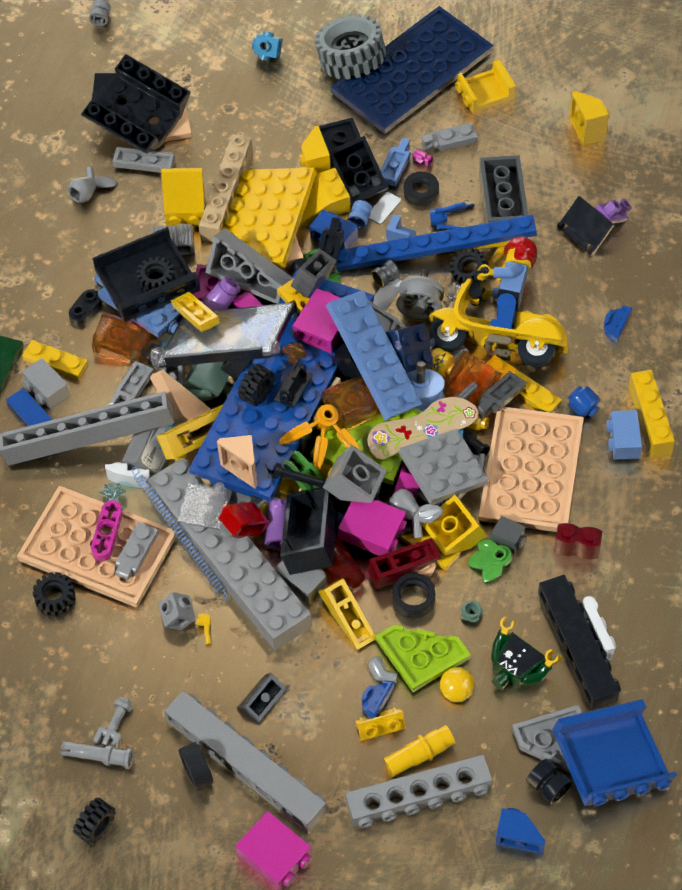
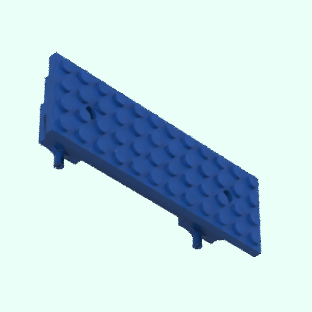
M296 270V272L294 273L292 279L295 278V276H296L298 270ZM327 279L318 287V289L329 291L340 298L361 291ZM365 292L368 300L373 303L374 294ZM281 298L278 304H284L285 302ZM295 308L273 356L252 359L245 370L240 373L189 467V473L210 480L212 484L249 497L255 496L271 502L283 478L281 476L278 479L272 478L275 463H280L282 468H285L283 463L286 460L292 461L291 455L294 451H297L303 439L302 437L291 443L281 445L279 444L280 438L304 422L311 424L338 371L337 366L331 360L343 338H341L332 354L294 339L293 324L300 315L297 312V308ZM281 315L271 316L256 344L258 347H262L263 350L265 349ZM301 362L306 365V372L313 375L296 406L291 408L275 402L274 399L292 367ZM258 363L275 373V381L272 382L274 385L270 388V394L266 395L267 398L263 399V403L254 407L238 397V387L241 385V380L245 378L244 374L248 373V369ZM252 435L258 484L255 489L221 466L217 441L220 438Z

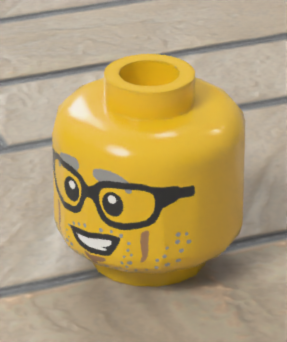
M441 348L430 349L433 365L425 368L439 373L443 378L447 375L451 376L456 368L454 356Z

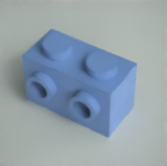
M637 410L611 411L610 420H606V431L611 434V438L608 439L609 451H613V459H640L642 443Z

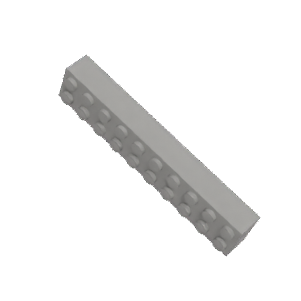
M185 458L179 459L148 478L147 484H150L148 489L153 487L149 493L155 490L151 496L157 494L154 500L160 497L156 500V502L162 500L158 505L160 506L164 503L161 508L165 506L167 508L163 511L169 510L166 515L171 513L168 516L169 518L174 516L171 521L176 519L173 524L178 523L176 527L181 526L178 529L179 531L183 529L181 534L186 532L183 536H188L186 540L190 539L189 543L193 542L191 546L195 545L193 549H197L196 553L200 552L198 555H202L201 559L204 558L203 561L207 562L208 568H212L213 574L217 575L216 578H219V582L221 581V584L224 585L223 587L226 588L227 592L274 651L312 627L310 612L249 537L234 538L218 519L224 506L200 477L189 473L190 465Z

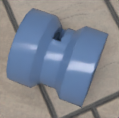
M362 200L355 201L352 206V212L348 216V221L357 225L358 229L365 228L368 223V217L372 212V206Z

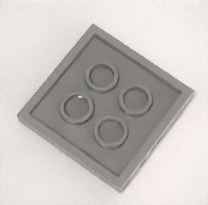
M458 429L401 447L399 450L401 458L429 504L443 501L454 495L457 496L488 484V477Z

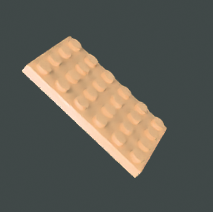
M503 407L500 411H497L486 476L489 481L483 488L478 521L497 524L500 517L503 516L525 526V528L557 532L558 524L568 523L584 417Z
M58 486L18 553V561L48 573L53 572L54 575L60 572L61 576L65 574L73 583L137 608L175 541L176 534H174L171 528L122 510L123 516L112 556L106 561H97L93 558L91 544L104 503ZM112 509L109 512L110 520H112V514L116 509ZM140 522L158 529L159 535L138 573H132L129 580L115 575L118 568L115 566L116 561L137 523ZM109 526L104 527L101 533L108 535L112 533L113 528ZM103 541L102 547L100 550H98V553H102V551L105 550Z

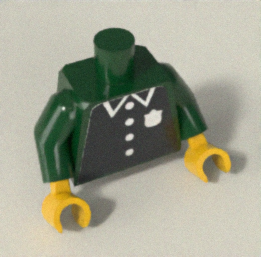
M507 616L503 617L500 621L502 630L498 631L492 646L491 660L493 662V671L497 674L492 680L493 685L497 689L503 690L508 683L516 689L541 683L552 670V665L559 664L562 657L558 655L553 661L551 657L555 650H548L544 656L513 632L509 635L508 631L515 628L516 622L513 620L508 628L505 625Z

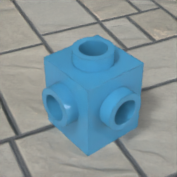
M263 31V35L259 34L253 39L252 49H254V54L259 55V58L264 60H270L271 57L280 58L283 38L274 37V33Z

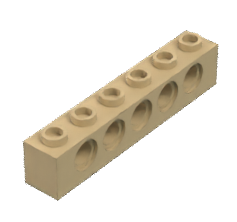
M235 134L231 136L199 224L201 241L213 243L214 236L223 230L224 220L229 214V206L234 200L235 189L238 188L240 183V175L244 170H247L253 154L251 137Z

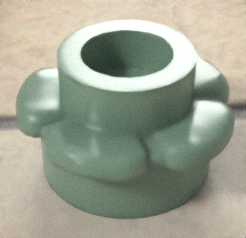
M468 601L461 607V617L465 621L477 622L483 616V609L476 601Z

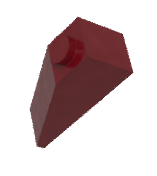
M429 538L370 559L367 571L377 590L394 584L401 576L407 573H415L441 559V556L433 539Z

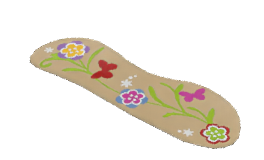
M447 397L439 399L416 416L392 420L374 426L368 435L369 449L378 459L389 458L398 453L401 447L454 429L460 430L469 426L478 418V409L471 402L463 398Z

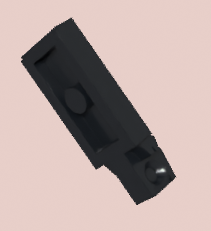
M332 217L330 228L323 230L318 250L321 249L337 260L331 273L336 272L344 238V230H341L342 222L340 218Z

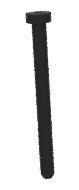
M277 462L272 472V478L278 479L281 476L317 487L324 486L326 482L325 479L282 468V464Z

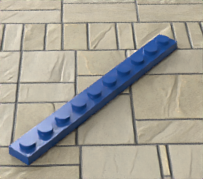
M527 215L343 249L340 251L336 269L338 272L383 264L388 260L396 262L505 242L515 237L537 236L534 216Z

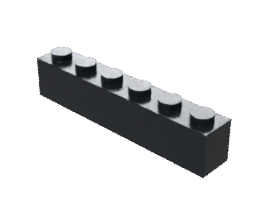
M565 574L540 582L538 589L539 597L591 710L617 702L619 692H621L619 681L613 678L610 662L607 658L604 659L601 653V643L592 634V624L589 619L586 620L584 617L583 605L580 600H576L572 582H568Z

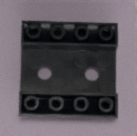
M125 54L115 67V79L98 102L94 99L89 102L81 116L147 154L162 145L181 119L191 92ZM119 99H126L127 103L121 106L117 104V101ZM156 117L159 119V122L157 124H150L149 120Z

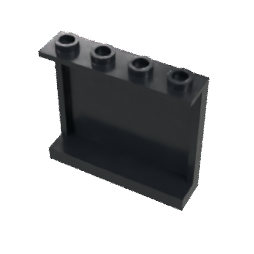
M168 227L92 258L95 272L124 322L172 303L171 300L187 292L194 294L201 291L198 275L196 272H191L172 241ZM151 257L152 260H155V257H159V260L162 257L166 258V262L169 260L174 267L176 280L145 293L143 290L141 291L136 273L139 264L142 265L144 260L149 262L148 258ZM153 274V275H151L149 278H150V279H159V278H161L163 275H162V274Z

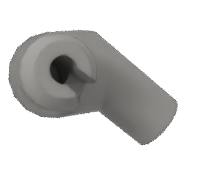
M373 657L369 661V669L374 679L378 681H391L396 684L398 673L387 671L381 657Z

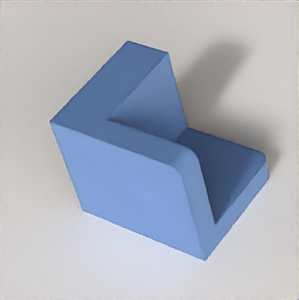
M393 214L386 229V241L416 235L415 230L401 227V216Z

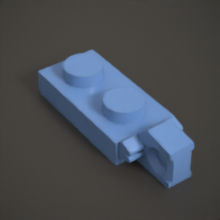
M402 138L398 147H391L380 169L386 184L396 187L410 159V139Z

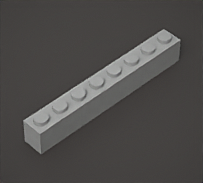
M163 391L0 433V453L9 466L174 424L173 406L166 392Z
M182 691L164 710L166 721L191 741L196 742L201 749L309 833L327 813L326 800L319 793H312L308 790L307 785L300 778L295 779L289 775V771L285 766L280 763L278 765L275 764L267 752L262 749L260 751L256 749L248 737L244 735L241 737L237 734L235 728L230 723H223L219 720L218 715L212 709H205L200 705L201 702L197 697L192 694L189 696Z

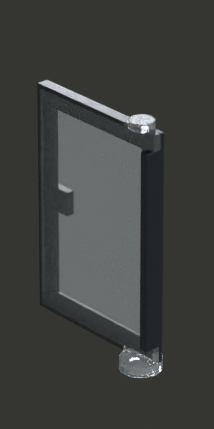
M294 303L214 310L213 312L218 316L220 323L213 326L210 330L203 332L199 331L185 317H182L165 349L162 347L152 349V365L155 369H161L170 366L272 357L273 354L280 352L279 341L296 307Z

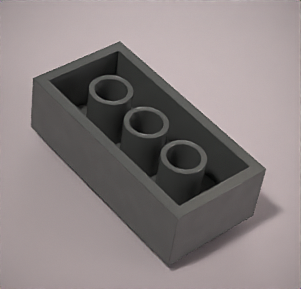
M520 155L480 158L479 178L485 223L527 216L528 210Z

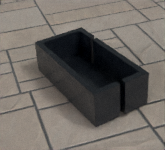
M323 486L310 489L317 508L314 507L306 490L287 494L282 537L284 542L281 545L280 557L289 575L333 566L338 502L335 496L324 489Z

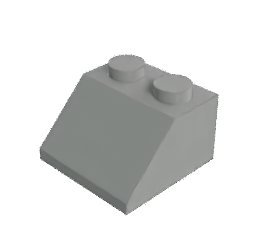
M351 444L337 457L323 488L340 500L371 503L387 470Z

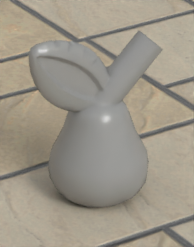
M88 166L86 167L87 177L73 179L69 183L68 192L75 202L86 203L91 199L96 187L111 188L116 186L118 182L107 176L94 177L93 167Z
M406 489L397 490L388 501V505L406 512L405 519L412 520L414 538L423 537L421 523H432L443 513V509L435 504H426L419 507L413 494Z

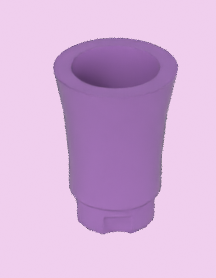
M224 277L201 302L211 311L227 309L240 291V286L232 278Z
M274 499L268 503L267 518L270 524L267 526L264 545L269 549L281 550L282 542H284L282 537L287 500Z

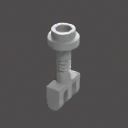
M119 697L118 700H115L113 705L117 709L107 729L99 727L94 737V743L99 744L102 737L105 736L102 746H108L112 739L111 745L118 748L122 735L116 731L125 712H131L132 702L124 697Z

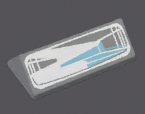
M174 423L135 433L122 463H127L129 471L133 467L144 470L149 469L151 477L165 469L169 460H166L156 436L178 426V424Z

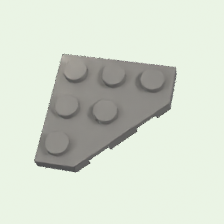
M579 705L512 725V731L519 749L541 760L547 758L556 767L570 773L552 729L559 718L581 714Z

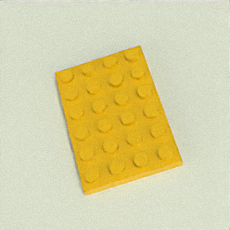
M315 168L244 170L239 178V186L235 189L233 203L229 206L228 217L224 220L223 230L227 229L277 267H286L317 175Z

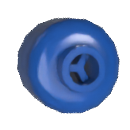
M581 386L577 387L568 397L570 399L569 407L579 417L587 415L592 417L600 409L597 406L600 403V397L588 386L583 388Z

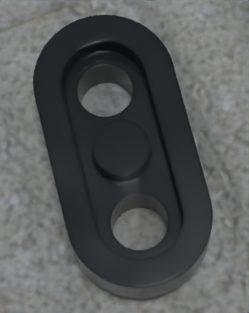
M89 289L84 291L69 309V318L74 325L86 324L101 306L102 300L99 298L97 290Z

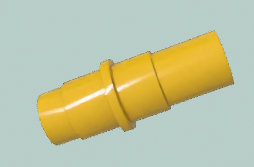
M444 725L423 736L418 735L417 739L384 757L383 761L391 776L394 777L427 760L432 761L434 756L444 752L448 747L456 744L447 725Z

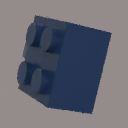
M425 323L404 326L385 332L406 373L417 370V363L420 361L425 362V367L433 365L430 348L436 346L435 338L428 339Z

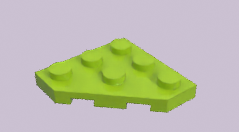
M395 624L375 635V640L412 692L442 676L450 668L457 667L471 659L470 652L459 637L449 635V637L421 629L415 631Z

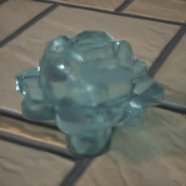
M113 482L105 484V488L99 491V494L105 495V497L109 498V501H118V497L125 493L126 490L121 489L120 483Z

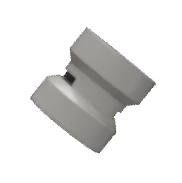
M95 0L93 2L92 11L89 16L92 24L96 26L107 24L108 15L111 11L110 3L105 0Z

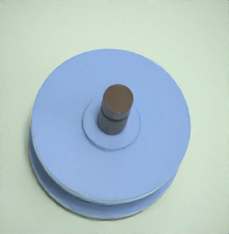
M418 362L417 370L407 373L422 402V405L416 408V410L423 412L433 402L444 398L442 392L444 390L443 377L433 370L426 369L425 362Z

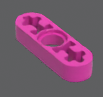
M110 500L102 506L91 544L93 558L97 561H106L112 556L123 516L122 507L118 501ZM112 509H116L112 514V520H110L109 512ZM109 526L113 528L112 533L108 535L101 533L104 527ZM103 541L105 550H103L102 553H98V550H100L102 547Z

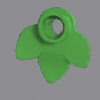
M482 540L477 543L479 551L471 555L468 565L472 568L483 570V582H490L501 576L503 567L507 566L512 559V553L507 546L497 545L492 540ZM499 553H504L503 557L497 558V555Z

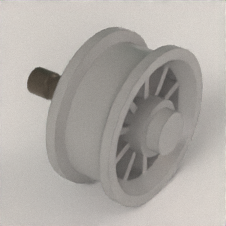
M422 269L420 276L404 279L399 285L400 295L397 298L396 306L403 315L409 318L430 320L429 315L442 308L441 301L444 298V288L439 282L428 277L429 271L427 269Z

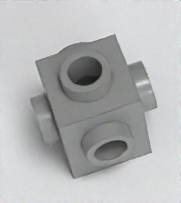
M172 592L158 604L165 628L183 630L196 619L189 595Z

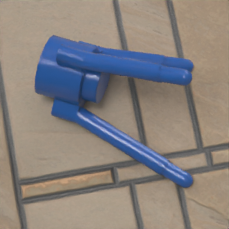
M461 202L443 208L431 209V225H437V230L462 228L460 226L444 224V222H447V213L472 208L475 205L473 203L466 204Z

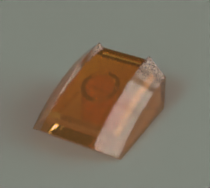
M103 313L93 334V354L133 364L143 355L151 333L133 321L124 322L120 316Z
M463 350L445 380L442 392L446 398L457 397L469 384L475 382L478 389L466 400L478 409L483 394L499 381L503 373L473 354Z
M363 378L347 380L322 391L321 399L324 404L334 406L339 413L337 423L340 429L346 428L350 430L381 414Z

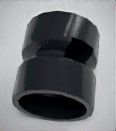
M547 758L536 765L526 779L536 791L542 790L541 796L551 805L559 801L572 785V781L563 773H557V767Z

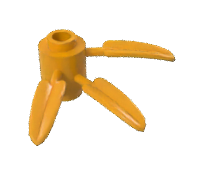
M332 405L321 406L314 416L313 423L304 422L282 436L279 444L285 445L311 433L314 426L319 429L321 436L316 438L313 465L318 471L322 467L328 446V438L325 437V432L333 427L337 431L336 436L346 448L352 444L361 451L346 428L340 429L336 424L339 413Z

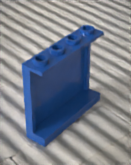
M643 699L559 718L552 731L584 806L592 804L600 806L608 800L615 799L620 801L629 795H644L656 788L664 790L671 786V782L677 776L676 772L668 773L643 718L642 713L647 708Z

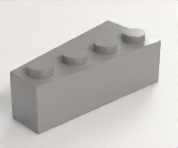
M227 229L214 236L205 273L221 280L228 276L239 284L240 288L278 304L281 297L277 294V289L289 282L292 277Z

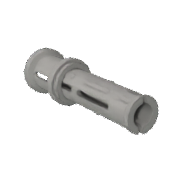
M63 741L61 748L64 750L60 751L61 756L102 761L106 766H111L112 764L124 766L125 769L131 768L134 758L133 748H128L127 750L118 749L114 745L104 748Z

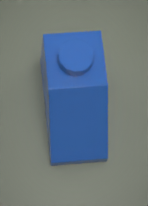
M502 808L495 844L543 854L545 839L527 814L516 808Z

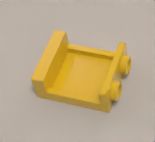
M500 59L493 61L492 70L468 78H464L462 73L457 74L456 90L462 94L465 105L471 109L472 113L515 99L516 85Z

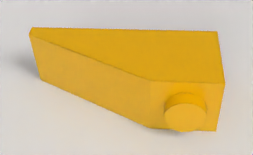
M344 578L336 580L318 591L329 612L356 650L375 640V634Z

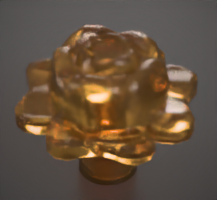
M291 342L287 346L282 347L283 354L289 357L288 363L291 365H296L297 359L307 357L302 343Z

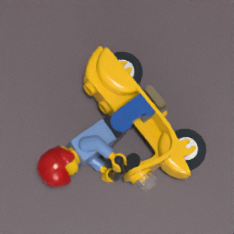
M525 236L515 237L504 248V255L506 256L505 267L490 269L488 265L484 264L478 268V273L474 276V280L468 278L461 285L453 282L452 286H448L447 298H450L451 303L455 301L454 308H441L429 315L431 323L429 339L435 338L436 346L434 348H441L452 353L459 350L466 341L481 345V349L485 347L488 355L504 358L510 357L511 352L509 350L518 351L521 360L526 365L532 367H542L547 365L553 357H561L562 354L568 353L566 331L554 316L550 314H533L530 311L518 312L527 279V271L533 268L537 259V247L532 240ZM489 275L493 276V278H502L499 288H493V290H488L483 285V281ZM490 296L497 298V319L488 320L465 314L469 303L473 306H478L482 303V300L485 301Z

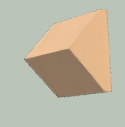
M252 435L220 438L217 441L221 466L255 489L258 484Z

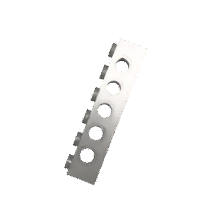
M484 755L347 792L345 793L346 804L353 827L367 828L373 825L374 822L381 820L388 822L403 814L413 815L418 813L420 809L427 807L434 809L440 807L445 802H459L467 796L474 794L476 796L484 795L492 789V778ZM469 778L471 782L465 784L460 779ZM439 784H445L448 786V788L446 790H440L437 788V786ZM421 790L424 791L426 794L423 796H416L414 792ZM393 797H400L402 801L394 803L391 799ZM371 803L379 805L377 809H370L367 806Z

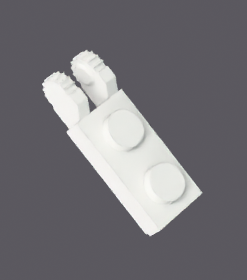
M586 596L582 602L584 617L586 620L589 619L592 624V634L601 643V653L604 659L611 660L616 649L615 640L612 636L608 635L606 622L597 612L598 603L593 597Z

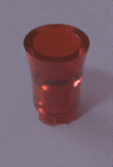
M336 540L333 566L326 568L337 580L344 578L349 589L354 590L361 585L366 577L347 551L342 540Z

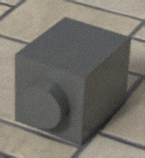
M501 516L491 532V540L497 545L507 546L514 555L517 549H522L527 537L524 536L525 526Z

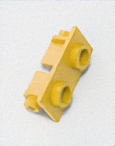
M395 707L380 712L379 717L371 719L368 716L359 717V720H355L360 741L406 729L403 710L400 708L396 709Z

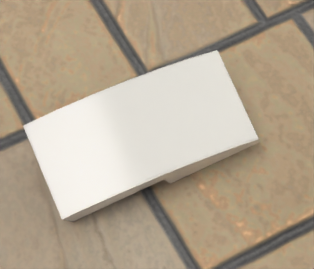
M127 463L105 464L108 480L120 485L141 488L137 482H140V485H142L151 477L149 469H135L132 473V470L129 471Z

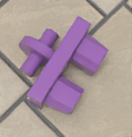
M621 199L619 202L611 200L609 203L599 204L595 209L614 224L626 222L629 219L626 214L632 207L626 199Z

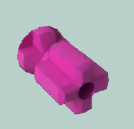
M416 149L412 154L413 160L421 164L425 161V166L427 167L432 164L434 159L432 155L427 157V153Z

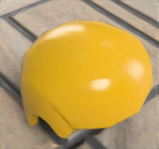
M454 667L444 672L440 679V691L444 698L451 702H463L473 694L475 682L468 670Z

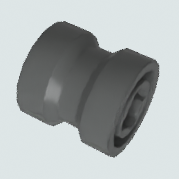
M391 260L383 263L381 268L377 267L371 271L373 280L380 288H384L389 284V281H395L400 277L397 266Z

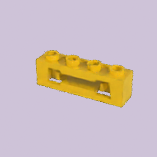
M224 404L157 435L156 437L166 460L175 459L176 462L179 459L188 457L186 453L192 450L193 453L198 452L209 431L190 440L187 434H179L192 432L215 421Z

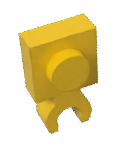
M292 279L279 287L277 294L285 303H294L297 312L300 314L303 310L302 306L306 305L310 298H307L291 287L294 280Z

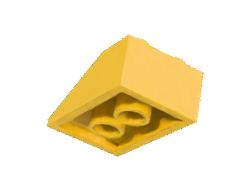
M202 168L161 169L166 226H177L179 224L199 226L207 205Z
M336 168L317 173L299 229L311 225L322 210L334 213L337 216L351 212L350 196Z

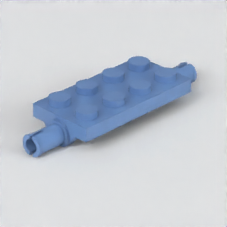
M96 274L94 281L103 286L98 275ZM103 286L98 292L99 298L117 310ZM169 303L132 320L160 338L164 333L172 335L183 316L173 308L172 303ZM188 331L183 342L186 343L188 339L192 338L193 331Z

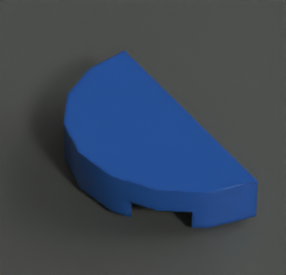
M622 306V308L610 310L605 316V334L616 343L631 315L633 307Z
M382 681V684L368 686L363 692L361 699L364 713L372 719L379 716L395 687L394 682Z

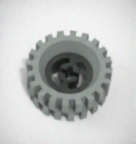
M348 14L343 19L337 17L335 22L330 20L327 22V27L322 26L320 28L321 32L316 33L315 45L321 68L331 77L335 74L337 79H341L342 76H345V79H351V76L354 75L356 78H359L362 73H365V75L369 74L370 69L376 70L378 64H382L384 62L383 58L386 57V48L379 22L377 23L376 19H370L368 15L361 17V14H355V17H351V14Z

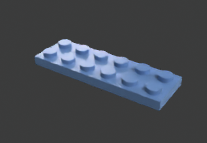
M364 290L329 302L326 307L384 420L386 421L420 407L422 402Z

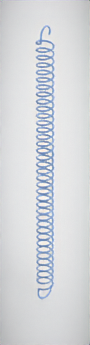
M137 482L139 483V486H141V489H143V492L147 493L153 488L151 487L147 491H144V489L148 488L149 486L147 485L145 488H142V486L145 484L143 483L142 485H140V482ZM154 494L151 498H149L150 501L152 498L157 496V494ZM160 500L153 505H155V508L159 509L164 505V503H162L159 507H156L157 504L162 502V500ZM166 506L160 510V514L161 511L167 508ZM166 510L163 514H161L164 520L166 517H163V515L167 513L169 510ZM174 516L170 517L168 520H165L167 521V524H169V527L170 524L176 521V519H174L171 523H168V521L171 520ZM178 526L175 530H172L174 531V534H176V537L179 538L186 533L184 532L180 536H177L178 533H175V531L179 529L181 526ZM185 536L183 539H181V544H183V547L186 548L193 543L191 542L187 546H184V544L190 541V539L186 540L184 543H182V540L186 539L188 536ZM193 545L190 549H186V550H188V553H189V550H191L192 548L195 547V545ZM197 552L194 556H191L193 557V560H195V563H198L197 566H199V563L204 560L203 558L199 562H196L197 559H194V557L198 555L200 552ZM204 562L201 566H199L200 570L204 571V569H201V567L205 565L207 562ZM210 568L206 572L202 571V573H205L206 576V573L209 572L212 568ZM214 575L212 578H210V579H208V580L211 581V580H212L213 578H215L217 575ZM221 585L219 588L215 589L217 590V593H221L218 592V590L222 588L224 585Z

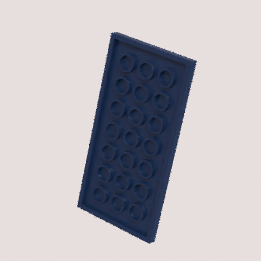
M438 6L385 46L386 57L383 58L384 62L382 64H378L376 70L370 69L369 74L365 75V73H362L359 78H356L354 75L351 76V79H345L344 76L331 86V93L386 134L457 79V74L462 73L463 75L493 52L494 45L445 9Z

